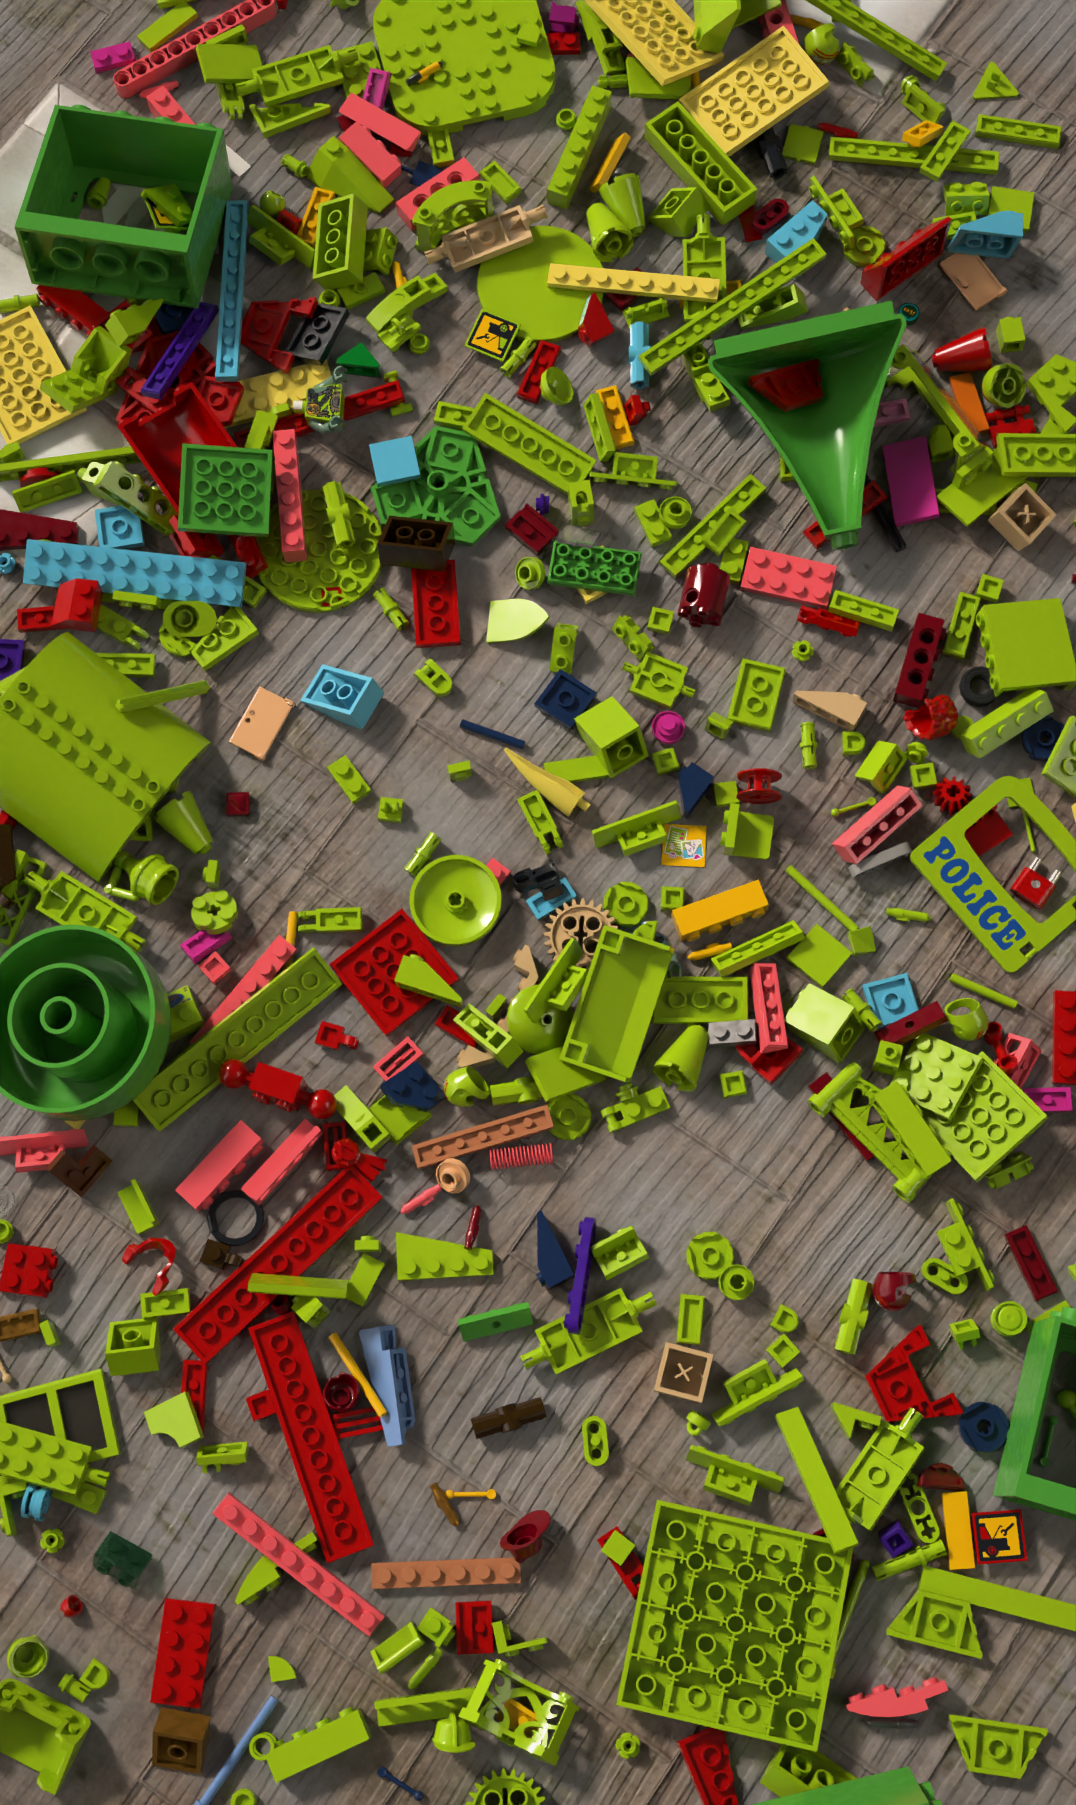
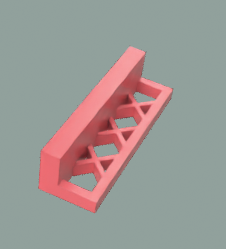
M1009 1033L1003 1043L1006 1054L1017 1058L1018 1070L1006 1075L1022 1089L1042 1050L1031 1039ZM1013 1042L1021 1043L1016 1051L1010 1053L1009 1049ZM996 1056V1058H995V1060H994V1063L999 1067V1065H998V1060H999V1059H998V1057Z
M304 1119L244 1184L241 1190L257 1205H260L323 1136L321 1129L317 1126L314 1127L308 1120Z

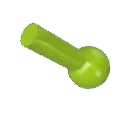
M1064 1389L1057 1396L1058 1404L1062 1408L1068 1409L1076 1420V1394L1072 1390Z

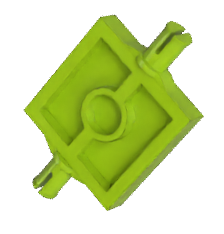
M648 651L638 666L625 661L622 667V671L634 675V681L629 693L670 710L675 699L680 694L693 698L696 689L684 685L688 667Z

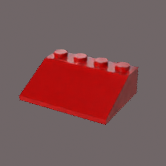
M946 217L928 225L922 230L918 229L906 242L901 241L892 252L883 254L874 265L870 264L862 271L860 284L877 302L942 255L952 219Z

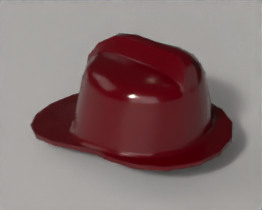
M536 1510L526 1514L501 1538V1548L510 1551L518 1563H522L536 1555L542 1547L541 1535L550 1525V1514L545 1510Z

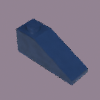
M541 1210L537 1212V1258L539 1273L536 1276L542 1287L547 1285L548 1289L551 1290L575 1276Z

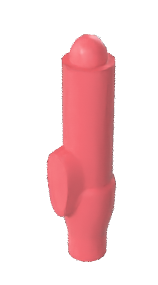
M177 80L164 82L142 90L139 96L145 99L146 96L161 86H164L170 92L174 88L179 87Z
M437 1184L423 1191L422 1194L403 1205L400 1212L408 1214L421 1205L424 1207L442 1191L441 1187Z

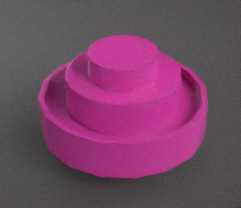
M664 711L654 718L652 734L660 743L666 745L675 744L684 735V720L676 712Z

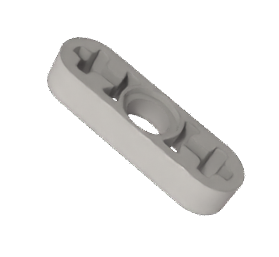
M904 842L865 858L857 865L852 864L848 869L852 878L858 879L906 859L913 850L909 842Z

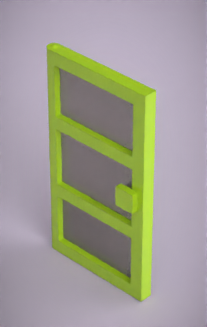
M102 1368L0 1395V1421L91 1446L92 1452L89 1463L121 1455ZM0 1475V1486L19 1481Z

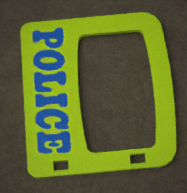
M1003 776L993 782L911 852L910 860L1005 972L1013 973L1076 920V909L1072 906L1076 901V895L1043 923H1038L1023 910L985 867L966 840L965 831L1003 798H1010L1044 832L1075 873L1076 840L1018 778ZM1029 943L1033 949L1024 956L1020 949Z

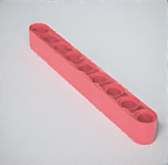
M246 0L117 71L113 76L118 95L122 98H130L198 61L197 44H206L205 41L241 24L244 26L246 33L272 20L277 15L275 0Z

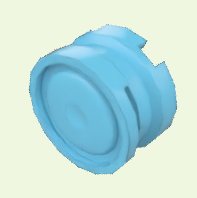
M29 1484L22 1500L21 1517L27 1519L34 1517V1520L43 1521L44 1516L42 1514H47L51 1499V1489Z

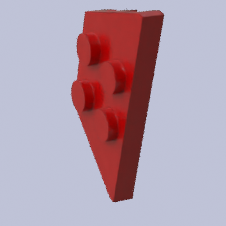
M818 358L751 376L747 381L750 387L784 412L820 402L823 397L822 387L820 386L821 374H818V366L820 364Z

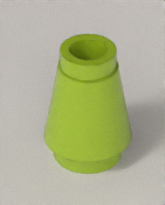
M100 177L87 193V203L92 208L102 209L106 206L111 185L109 179Z

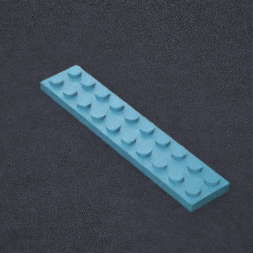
M27 539L23 584L59 588L60 584L78 578L98 581L103 593L113 594V591L116 590L158 596L160 599L202 601L207 604L242 608L247 563Z

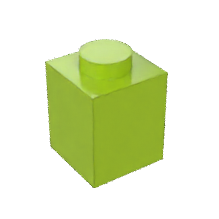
M1010 316L1000 319L996 329L1000 353L1022 351L1025 335L1021 317L1014 318Z

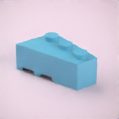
M812 200L767 239L765 254L777 263L814 238L818 241L825 229L827 213Z

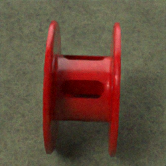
M766 768L740 771L737 773V779L748 783V789L737 793L736 798L739 801L750 804H769L781 800L782 795L777 791L771 790V783L779 781L782 778V774Z

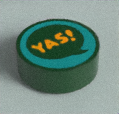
M904 303L899 307L898 314L905 316L907 326L918 321L920 310L913 303Z

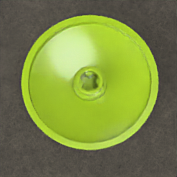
M448 855L430 862L419 872L410 890L409 904L412 917L417 927L425 936L442 945L465 946L482 939L495 926L501 912L502 895L497 878L485 864L465 855Z

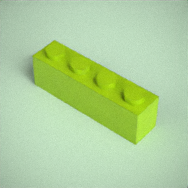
M1030 688L958 734L966 752L982 758L1054 710L1045 691Z
M895 1081L873 1095L870 1102L922 1179L925 1180L947 1166L952 1161L950 1159L951 1154L947 1147L943 1144L941 1145L937 1140V1133L930 1124H926L922 1118L923 1113L919 1106L913 1105L909 1099L910 1094L904 1085H900L898 1081Z

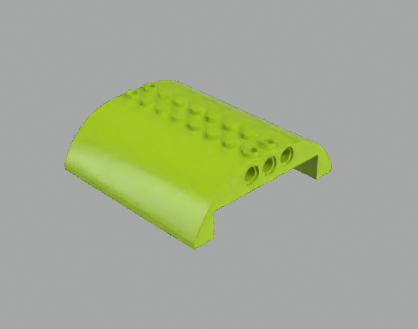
M65 632L52 640L38 653L0 697V808L99 883L113 866L112 861L190 764L195 759L198 761L211 745V742L162 704L120 713L115 706L118 699L147 692L69 632Z

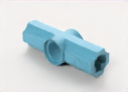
M635 322L630 325V387L635 389L649 387V373L638 360L639 355L651 348L649 346V324L644 322Z

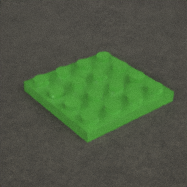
M182 444L178 531L268 537L272 450Z

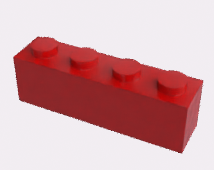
M39 285L36 288L40 296L39 300L43 305L54 308L55 313L60 318H67L77 331H84L87 338L94 330L92 324L108 313L81 291Z

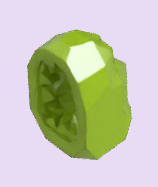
M945 424L935 425L930 430V438L927 441L930 461H946L952 457L954 452L949 429Z

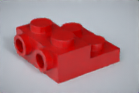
M8 1243L0 1279V1292L47 1298L48 1293H51L53 1289L52 1271L56 1269L58 1264L56 1251L50 1248Z

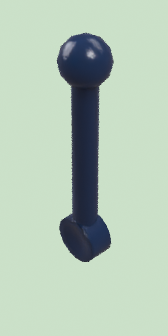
M383 1766L378 1769L377 1774L379 1777L388 1778L412 1794L416 1801H421L424 1798L422 1791H416L388 1773L386 1767Z

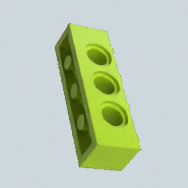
M111 461L104 465L93 485L94 488L167 536L174 533L175 530L169 520L178 514L167 498L162 495L163 492L144 483L145 480L142 477L128 472L126 467L120 462ZM119 479L125 482V490L119 486ZM138 492H141V493L143 494V496H144V501H143V502H141V501L138 499V497H137V493H138ZM156 504L162 508V514L157 513Z

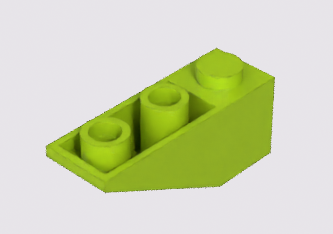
M163 298L157 300L149 299L142 305L133 304L124 311L118 309L110 314V319L105 326L118 347L133 343L139 338L163 303Z
M347 1085L334 1095L337 1100L336 1110L372 1153H375L391 1139L387 1130Z

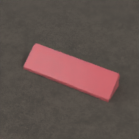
M354 93L348 96L339 110L343 115L358 121L361 125H365L368 129L407 151L413 152L421 135V131Z
M753 963L749 974L760 1052L769 1053L787 1049L788 1040L776 963Z

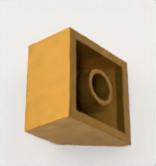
M161 1707L153 1729L152 1766L201 1775L210 1734L211 1716Z

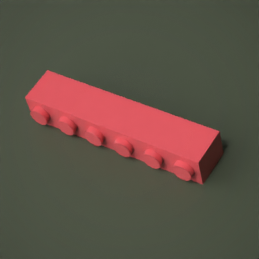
M294 429L272 431L282 553L286 563L308 561L296 433Z

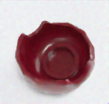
M341 1372L336 1377L329 1378L323 1390V1400L329 1409L338 1412L352 1409L360 1398L359 1383L353 1375Z

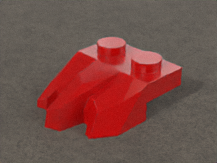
M758 1031L757 1044L735 1046L747 1064L770 1085L803 1053L802 1048L789 1037H787V1049L761 1053Z

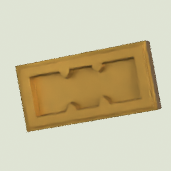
M36 1308L1 1316L0 1342L42 1333L39 1326L42 1322L40 1309Z

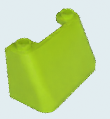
M4 1679L0 1682V1752L40 1772L37 1784L43 1791L56 1795L87 1735L91 1721L83 1713L16 1679Z

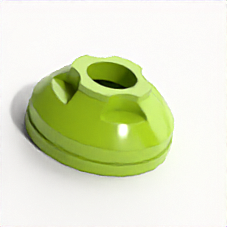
M550 367L542 373L540 388L542 396L546 401L548 400L559 406L572 401L574 396L573 387L569 378L562 370L557 367Z

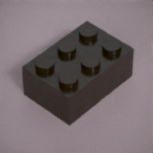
M389 516L377 544L380 565L444 572L455 545L453 523Z

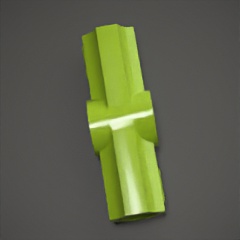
M328 482L322 487L328 507L326 510L330 526L333 528L337 548H351L356 543L351 526L352 519L348 503L345 502L341 482Z
M532 1076L517 1078L514 1082L490 1085L493 1106L517 1102L518 1104H529L543 1098Z
M852 1279L847 1302L844 1303L840 1315L839 1324L841 1325L834 1350L855 1355L860 1333L863 1331L867 1320V1306L873 1284L859 1279Z

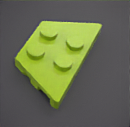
M918 1589L886 1629V1635L979 1659L983 1657L969 1601Z
M949 1714L948 1716L965 1765L970 1772L1021 1779L1029 1761L1036 1754V1749L1048 1733V1729L1043 1727Z

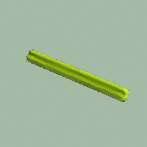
M202 680L118 699L115 706L120 713L205 694L210 689V685L207 684V681Z

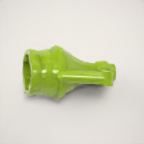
M120 851L112 861L115 867L108 885L104 888V892L110 896L131 901H139L140 898L147 899L148 903L152 905H159L173 892L178 881L179 872L177 867L168 864L161 854H152L144 858H133L128 852ZM122 869L127 872L130 878L131 891L117 888Z

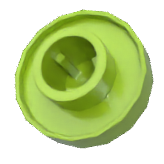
M669 497L660 505L659 517L665 526L679 529L686 526L690 521L692 509L687 500L682 497Z
M525 557L518 562L515 576L522 588L528 590L537 589L545 580V567L540 559L537 557Z
M739 1264L730 1265L725 1268L718 1280L719 1289L722 1294L734 1301L743 1300L748 1297L753 1291L755 1284L751 1271Z

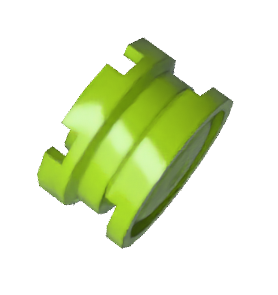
M1006 1301L997 1305L992 1310L990 1322L993 1329L999 1335L1011 1337L1024 1330L1027 1324V1314L1020 1304L1014 1301Z

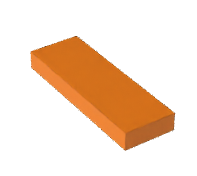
M966 372L950 376L948 381L956 403L980 434L989 432L990 428L971 373ZM960 412L965 424L968 426V428L971 430L973 434H976V430L969 423V421L966 419L963 413Z

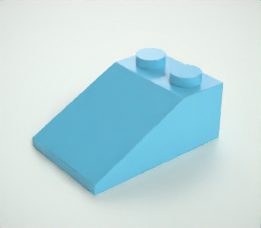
M1001 211L960 225L947 247V252L1009 259L1023 237V213Z
M322 664L300 701L346 725L363 730L384 692L371 677Z

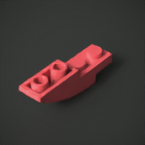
M936 1676L923 1680V1686L914 1689L913 1685L899 1689V1695H896L893 1687L881 1684L871 1689L873 1693L863 1696L861 1692L849 1696V1702L844 1703V1706L848 1711L874 1717L905 1716L929 1710L925 1699L949 1690L945 1680H938Z

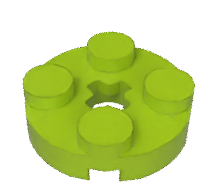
M225 890L208 892L195 898L192 902V920L200 931L202 929L207 931L208 934H220L233 926L232 923L235 918L237 920L238 908L236 902ZM213 910H219L217 912L218 915L213 916V914L210 912Z

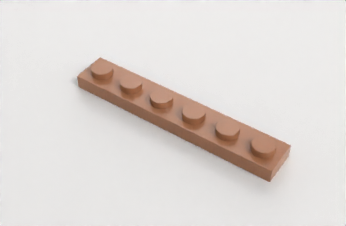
M544 1105L412 1145V1150L417 1168L420 1170L440 1164L449 1158L456 1159L555 1128L549 1107Z
M514 1557L371 1563L372 1589L521 1583L520 1563Z

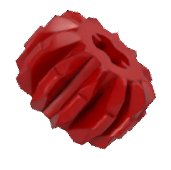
M955 776L952 777L951 781L945 777L942 783L938 782L936 784V790L933 791L934 805L941 806V813L948 810L951 816L953 811L958 813L972 800V794L969 793L971 787L970 785H964V779L958 782Z

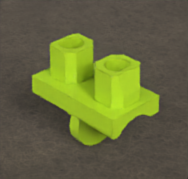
M406 312L398 319L393 318L391 325L377 336L392 353H395L400 349V345L410 340L414 334L421 330V325L415 322Z

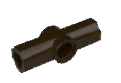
M538 1397L519 1404L512 1403L499 1407L494 1412L471 1418L476 1439H480L499 1432L506 1433L519 1429L524 1424L547 1418L542 1399Z

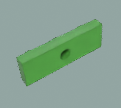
M525 1302L501 1309H493L477 1315H469L458 1319V1324L463 1342L533 1325L529 1303Z

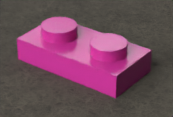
M130 41L90 51L96 74L128 66L136 61Z
M1071 1087L1022 1089L1044 1113L1072 1111Z

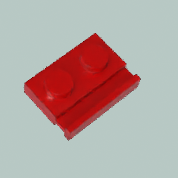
M492 1600L455 1602L457 1655L494 1653Z

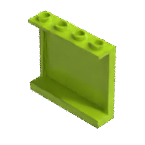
M1061 598L983 605L976 615V624L981 630V646L985 648V665L990 671V687L994 689L995 697H998L1003 691L1061 685L1063 690L1074 688L1076 685V662Z

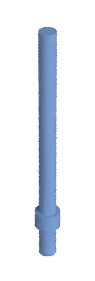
M272 1695L270 1696L202 1798L196 1800L194 1805L210 1804L248 1748L252 1738L257 1735L278 1704L279 1700Z

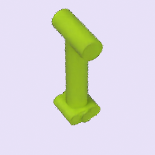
M396 370L384 373V381L388 383L396 381L399 374ZM403 402L397 404L396 407L390 408L392 417L411 412L413 408L411 402L407 404Z

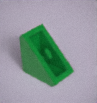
M362 342L336 360L337 366H342L348 370L344 374L381 378L380 364Z

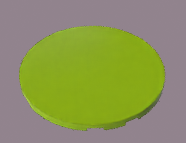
M531 226L529 229L534 242L481 263L477 278L478 297L482 309L521 324L515 336L518 340L524 341L526 337H530L533 339L531 343H540V340L549 343L569 338L573 333L579 331L578 326L586 300L595 292L602 304L604 292L548 287L547 280L550 263L595 268L603 267L601 261L594 255L593 248L578 235L554 226Z
M323 488L309 491L307 489L302 490L308 561L289 563L285 562L282 553L278 503L270 509L268 537L255 536L268 564V568L259 573L258 576L264 587L273 597L291 608L305 612L321 613L338 610L342 606L344 608L356 602L370 590L379 577L383 566L380 565L377 545L382 529L374 514L362 501L344 492L345 502L348 503L352 519L351 526L356 544L351 548L342 549L337 548L333 528L330 526ZM340 587L341 594H338V590L327 591L326 588ZM321 589L325 592V596L323 598L321 596ZM322 602L330 603V606L322 607Z

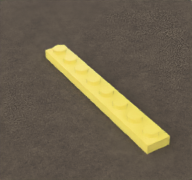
M550 263L547 285L554 288L718 303L720 279Z

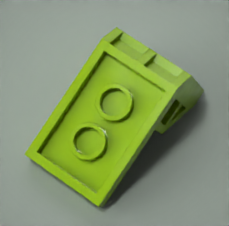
M101 326L96 327L74 355L71 370L42 381L40 390L70 413L115 395L119 387L114 381L125 374L124 370L128 367L132 349L126 345L118 347L108 331Z

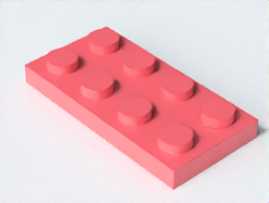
M750 547L740 590L827 609L837 566Z

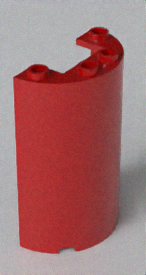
M192 382L177 387L175 392H173L174 402L169 405H162L154 414L150 416L145 415L139 421L136 415L131 418L126 417L117 425L121 434L178 515L182 444L237 447ZM191 532L194 537L202 536L198 532ZM205 533L206 536H209V535H212V534H213V533Z

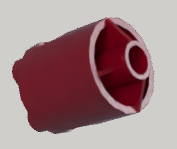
M702 563L689 567L686 573L678 616L688 620L689 625L693 627H702V624L720 626L730 583L729 574L719 569L713 563Z

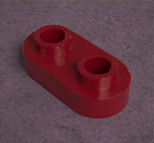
M777 198L763 206L752 217V229L757 233L765 234L776 227L788 215L789 206L787 202Z

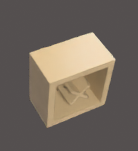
M1025 483L1013 491L988 521L1017 551H1020L1033 542L1056 514Z
M666 1342L653 1392L701 1404L714 1354Z

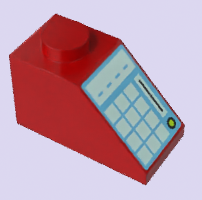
M595 292L586 300L578 326L579 337L583 343H586L587 347L610 337L615 332Z

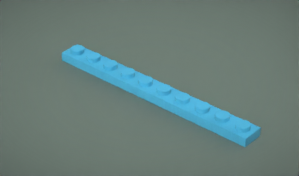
M248 200L227 201L215 372L216 382H238L249 211Z

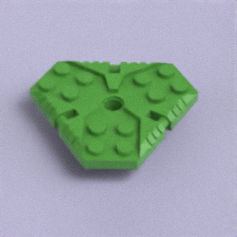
M435 426L414 446L421 478L378 487L376 482L371 487L382 527H385L389 516L452 522L454 525L455 543L473 547L501 520L500 512L489 478L486 479L485 477L487 472L477 440L463 431ZM438 484L444 485L443 487H440V488L434 487V486H436V485H438Z

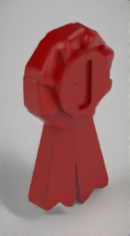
M350 1138L338 1140L331 1150L333 1160L337 1165L343 1168L355 1166L370 1182L374 1181L375 1177L380 1174L378 1170H385L384 1164L387 1162V1159L360 1153L359 1145Z

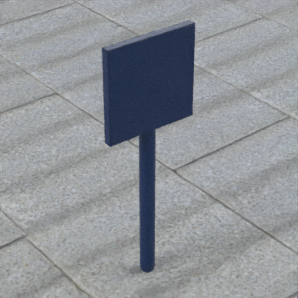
M420 160L415 170L401 165V170L413 174L409 183L418 187L442 172L441 168Z

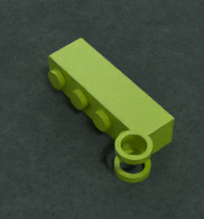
M351 1706L338 1712L340 1717L333 1721L327 1717L315 1723L317 1728L307 1732V1729L304 1728L293 1733V1739L284 1743L283 1739L277 1741L276 1737L270 1732H261L250 1741L249 1751L254 1759L259 1761L267 1760L275 1783L367 1741L372 1736L361 1709L354 1710ZM259 1738H265L269 1741L270 1751L268 1754H261L257 1750L256 1743Z

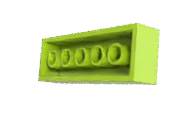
M679 101L645 123L644 139L687 187H697L711 206L708 209L709 212L722 226L756 203L757 188Z

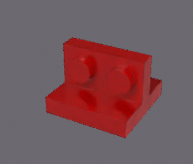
M174 515L169 520L175 530L174 533L169 534V538L180 556L207 558L214 555L220 557L225 552L215 534L206 536L205 533H200L201 537H194L191 532L178 531L179 515Z

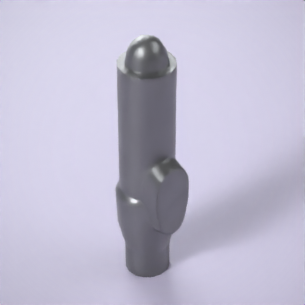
M904 1716L888 1718L871 1717V1719L866 1721V1724L871 1726V1728L904 1730L917 1727L916 1720L907 1719Z

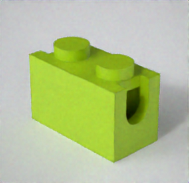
M590 480L568 483V504L572 526L578 525L583 527L594 523V501Z

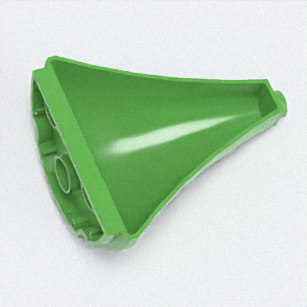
M892 300L714 340L716 355H712L708 360L709 370L734 394L751 414L784 459L810 504L824 534V538L831 541L832 550L847 549L859 544L857 534L862 531L863 491L871 437L889 370L907 326L905 316L894 313ZM818 358L820 363L818 374H821L820 386L822 387L823 397L820 402L784 412L750 387L747 381L751 376Z

